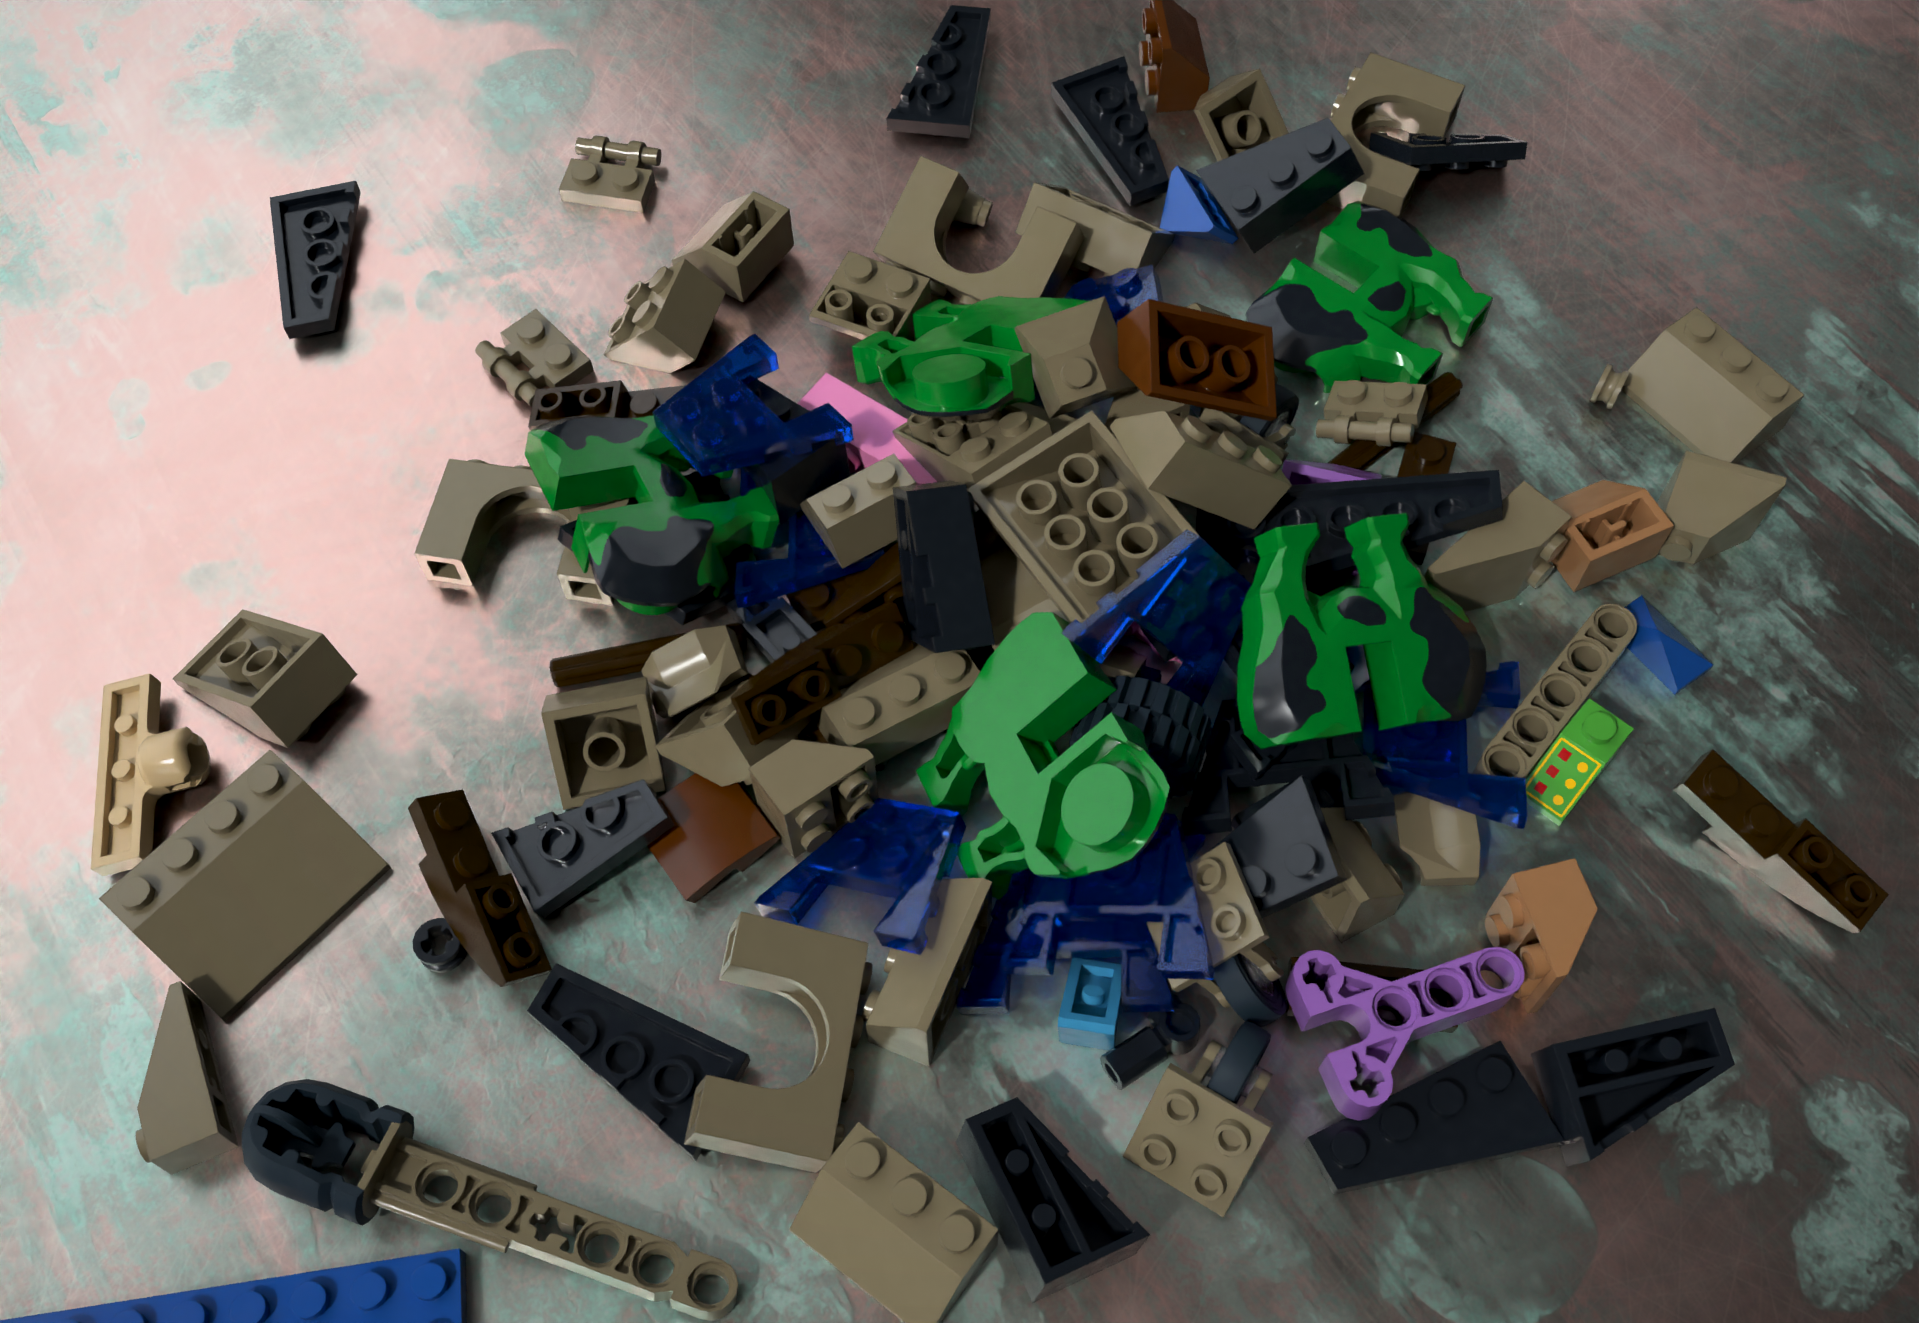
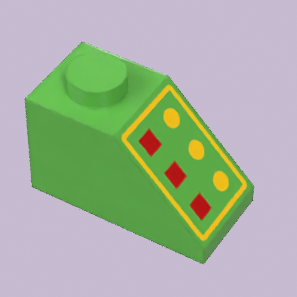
M1589 698L1553 742L1520 787L1516 796L1560 826L1614 759L1634 728Z

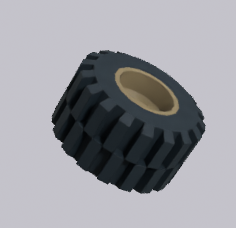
M1116 676V679L1108 677L1117 690L1075 724L1069 741V747L1112 712L1141 729L1149 753L1168 777L1172 788L1170 799L1172 797L1184 796L1187 794V791H1192L1212 731L1210 717L1204 713V709L1198 703L1190 700L1189 696L1165 684L1140 677Z

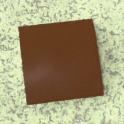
M695 773L659 798L675 826L647 846L684 899L696 903L733 869L745 871L782 837L740 782L721 787Z

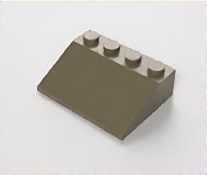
M1092 410L967 489V491L971 492L977 507L1081 638L1170 607L1212 580L1211 548L1165 495L1147 489L1119 441Z
M269 750L105 892L99 900L226 1022L389 871L391 867L295 771L273 751Z

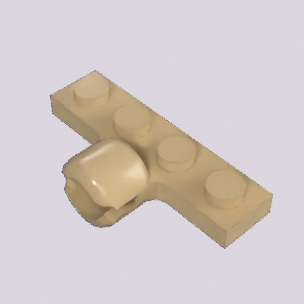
M150 673L103 685L90 867L91 870L101 876L132 870L152 852L154 809L157 800L165 794L201 785L210 773V755L202 737L192 733L188 727L159 733L161 681Z

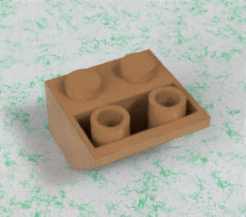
M1601 480L1552 501L1571 515L1572 518L1563 534L1568 541L1551 562L1572 591L1576 592L1655 558L1674 525L1645 488Z
M1575 858L1513 873L1486 913L1485 928L1491 944L1494 947L1510 950L1522 962L1525 972L1524 982L1514 994V997L1517 999L1521 998L1527 1014L1538 1012L1566 978L1598 910Z

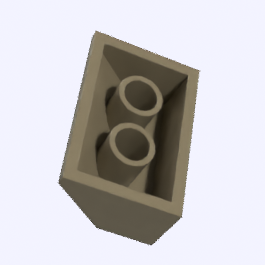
M1034 182L1015 233L1023 235L1037 206L1076 222L1085 238L1071 266L1087 272L1090 266L1105 272L1103 280L1125 289L1128 288L1129 283H1145L1172 244L1176 235L1066 187Z
M1697 307L1667 327L1629 368L1628 371L1630 373L1621 391L1694 453L1735 464L1781 431L1804 397L1802 392Z
M1164 410L1115 419L1110 425V429L1147 489L1254 530L1292 486L1280 469L1283 464L1281 459L1273 451L1262 445H1259L1257 448L1246 445L1232 432L1225 430L1220 434L1210 430L1205 423L1194 416L1188 415L1184 419Z
M912 641L913 650L841 689L842 697L810 714L828 744L868 749L874 756L876 766L948 729L952 718V707L971 688L980 670L965 649L934 653Z
M984 878L932 879L924 896L920 894L915 895L906 917V924L910 925L903 943L898 941L893 943L886 958L884 972L889 973L884 986L881 992L875 989L872 990L863 1009L862 1017L863 1021L867 1022L866 1030L869 1043L928 1067L930 1066L992 923V881Z
M860 1122L854 1126L821 1168L789 1229L793 1235L903 1323H941L997 1247L999 1233L998 1228Z

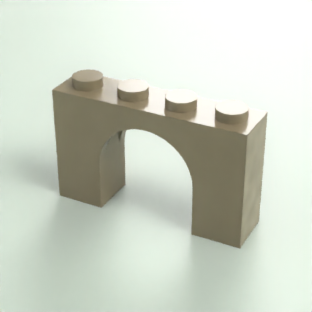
M1370 52L1362 68L1355 66L1346 87L1348 92L1346 95L1339 93L1330 118H1332L1331 122L1351 146L1365 174L1325 203L1344 209L1347 204L1360 201L1386 209L1402 217L1412 198L1420 169L1369 150L1359 142L1355 134L1364 129L1386 126L1410 133H1425L1427 135L1445 137L1456 118L1465 85Z
M920 156L873 251L883 263L930 278L931 294L944 298L947 292L960 298L959 305L975 304L996 296L1055 298L1085 238L1078 224L1037 206L1016 249L1003 264L983 273L959 271L948 263L945 242L947 232L969 186L958 171Z
M449 459L414 555L427 580L473 586L490 538L499 527L509 520L529 513H547L558 516L570 523L577 520L578 514L638 504L636 497L552 511L530 467L523 465L514 467L494 465L478 459L468 461ZM565 547L556 573L565 598L613 606L615 598L604 594L596 584L590 563L587 573H583L573 551Z
M740 912L729 930L719 980L779 994L797 1005L805 1014L813 1029L816 1043L815 1059L806 1080L787 1088H764L706 1075L695 1090L684 1141L685 1145L814 1173L821 1170L844 1140L845 1127L844 1124L838 1123L841 1102L846 1103L848 1101L854 1081V1069L847 1068L850 1048L857 1047L863 1029V1017L856 1013L859 996L866 994L872 976V963L865 962L869 943Z

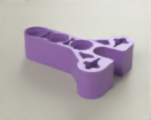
M1490 947L1391 982L1344 967L1329 952L1312 950L1301 955L1294 964L1287 979L1285 991L1302 1032L1339 1020L1350 1023L1358 1031L1361 1040L1359 1043L1327 1054L1318 1070L1338 1111L1347 1118L1365 1120L1375 1115L1392 1093L1393 1078L1391 1071L1406 1043L1499 1010L1519 990L1524 982L1525 972L1522 962L1516 954L1506 948ZM1487 970L1498 975L1502 981L1503 989H1495L1487 985L1482 979L1480 971ZM1309 975L1313 982L1323 981L1325 985L1322 991H1320L1316 983L1306 984L1304 981L1306 976ZM1437 988L1448 993L1452 999L1453 1007L1446 1008L1436 1004L1430 997L1429 989ZM1387 1006L1397 1011L1401 1017L1402 1026H1391L1383 1022L1378 1015L1377 1007ZM1355 1079L1360 1086L1370 1085L1373 1091L1369 1096L1364 1090L1354 1092L1351 1085Z

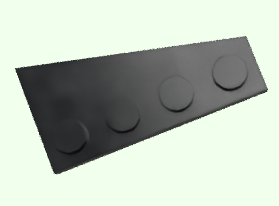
M1498 1041L1389 1096L1379 1111L1369 1119L1354 1120L1345 1118L1309 1136L1304 1144L1333 1195L1405 1180L1406 1177L1432 1171L1438 1173L1457 1169L1460 1165L1488 1159L1489 1161L1508 1158L1516 1153L1539 1149L1540 1151L1559 1147L1565 1140L1502 1042Z

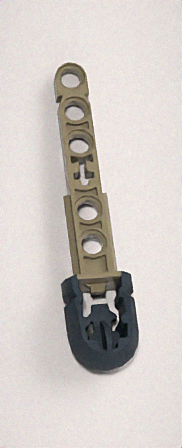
M304 1079L285 1082L266 1092L247 1116L242 1131L244 1164L256 1181L284 1197L324 1212L333 1208L335 1215L362 1226L368 1223L376 1215L379 1208L382 1207L506 1253L508 1248L517 1250L653 1302L670 1300L672 1309L702 1320L713 1321L723 1318L731 1312L737 1302V1275L731 1265L725 1261L691 1249L687 1256L675 1242L536 1191L537 1185L413 1140L414 1117L404 1110L390 1105L379 1108L378 1104L371 1098L327 1082ZM317 1120L325 1122L329 1130L316 1126ZM346 1129L366 1134L371 1141L380 1144L377 1151L372 1149L360 1170L363 1176L357 1186L345 1182L343 1176L332 1172L320 1173L331 1166L343 1169L356 1144L345 1136L344 1131ZM300 1156L313 1159L312 1169L304 1165ZM443 1175L451 1176L458 1182L456 1193L446 1202L433 1203L425 1198L426 1186L436 1177ZM500 1195L509 1199L511 1209L503 1220L496 1223H487L478 1217L479 1206L488 1197ZM551 1217H556L559 1230L574 1237L576 1226H583L576 1236L574 1252H567L570 1248L568 1238L555 1233H550L545 1241H540L537 1228L535 1227L536 1223L546 1225ZM604 1234L615 1238L620 1246L616 1256L609 1262L602 1264L594 1263L585 1255L586 1246L594 1237ZM652 1255H664L674 1265L671 1276L663 1283L658 1284L648 1283L643 1280L639 1271L644 1260ZM711 1274L722 1277L729 1287L726 1297L719 1303L712 1305L699 1301L694 1294L697 1282L704 1276Z

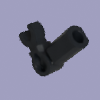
M1154 964L1148 968V978L1155 986L1152 991H1141L1131 979L1125 983L1127 1000L1137 1009L1148 1012L1147 1019L1154 1028L1151 1029L1146 1026L1100 1057L1103 1070L1119 1090L1124 1089L1168 1059V1052L1174 1055H1183L1190 1052L1196 1046L1199 1038L1201 1025L1197 1011L1192 1006L1182 1003L1177 995L1169 994L1167 991L1168 982L1166 975Z

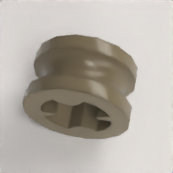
M1607 363L1589 402L1595 404L1597 401H1603L1606 404V409L1611 410L1630 372L1624 370L1621 373H1617L1613 370V365Z

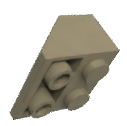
M754 191L725 203L671 260L672 265L683 259L688 260L726 291V294L744 302L794 246L790 209Z
M848 251L810 312L809 321L862 340L876 332L886 331L893 336L903 337L915 342L912 313L931 303L930 278Z
M686 259L670 268L666 266L661 267L651 279L644 283L642 281L636 282L627 292L624 298L627 306L623 315L615 320L608 331V336L611 340L603 355L613 361L665 373H672L696 360L726 291Z
M793 739L748 768L758 807L782 837L779 840L794 859L805 851L811 853L819 850L828 843L835 831L849 822L855 824L864 820L872 813L876 804L879 803L874 756L868 749Z

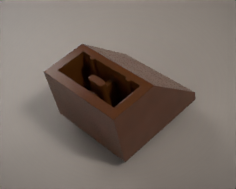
M1150 0L1149 8H1143L1142 29L1144 35H1146V40L1139 42L1140 66H1147L1145 71L1146 95L1153 96L1156 113L1194 110L1200 96L1208 91L1210 80L1197 20L1174 0Z

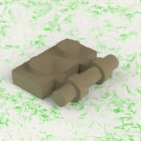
M595 135L592 139L578 137L575 144L576 154L589 156L588 160L571 158L559 187L561 200L563 202L644 213L655 184L653 170L643 168L645 164L660 165L661 149L646 147L644 142L631 140L629 144L610 142L609 138ZM608 159L626 161L624 166L607 163Z
M534 309L500 332L505 345L504 348L494 347L489 341L484 340L475 349V353L482 359V366L492 376L501 377L507 383L508 392L517 400H524L530 407L533 406L536 389H542L545 386L549 388L573 386L594 371L591 360L537 309ZM523 362L530 370L519 371L516 366Z
M1358 380L1334 381L1323 409L1325 419H1318L1316 424V437L1332 438L1337 444H1351L1352 440L1376 441L1377 446H1393L1394 442L1412 443L1414 429L1419 428L1427 404V384L1361 382Z

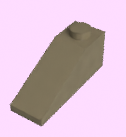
M181 981L169 985L137 1107L142 1129L137 1130L135 1134L136 1143L143 1159L147 1163L152 1162L171 1175L239 1147L201 999Z

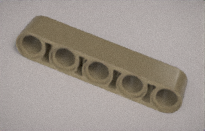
M1608 603L1595 609L1488 744L1470 777V788L1480 801L1488 805L1497 806L1509 802L1562 730L1610 673L1637 630V621L1627 608L1618 604ZM1575 666L1583 668L1586 672L1579 670ZM1548 700L1557 702L1561 707L1551 704ZM1519 734L1531 737L1534 742L1524 740ZM1490 769L1502 771L1508 779L1496 776Z

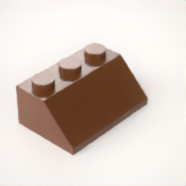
M1152 299L1146 300L1117 322L1118 368L1146 396L1267 421L1277 418L1272 327Z

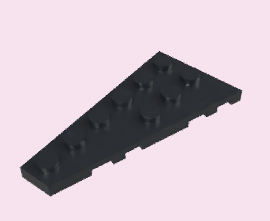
M1499 470L1292 485L1255 530L1197 508L1196 532L1211 548L1212 580L1193 591L1194 607L1204 606L1206 610L1231 604L1234 600L1245 599L1248 590L1253 584L1260 560L1254 538L1277 527L1319 523L1320 537L1308 556L1306 581L1355 566L1351 557L1353 547L1346 539L1344 527L1368 517L1408 513L1409 526L1402 540L1406 550L1503 520V505Z

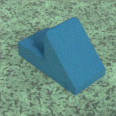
M1072 957L1058 1016L1057 1027L1061 1043L1108 1051L1115 1047L1126 965Z

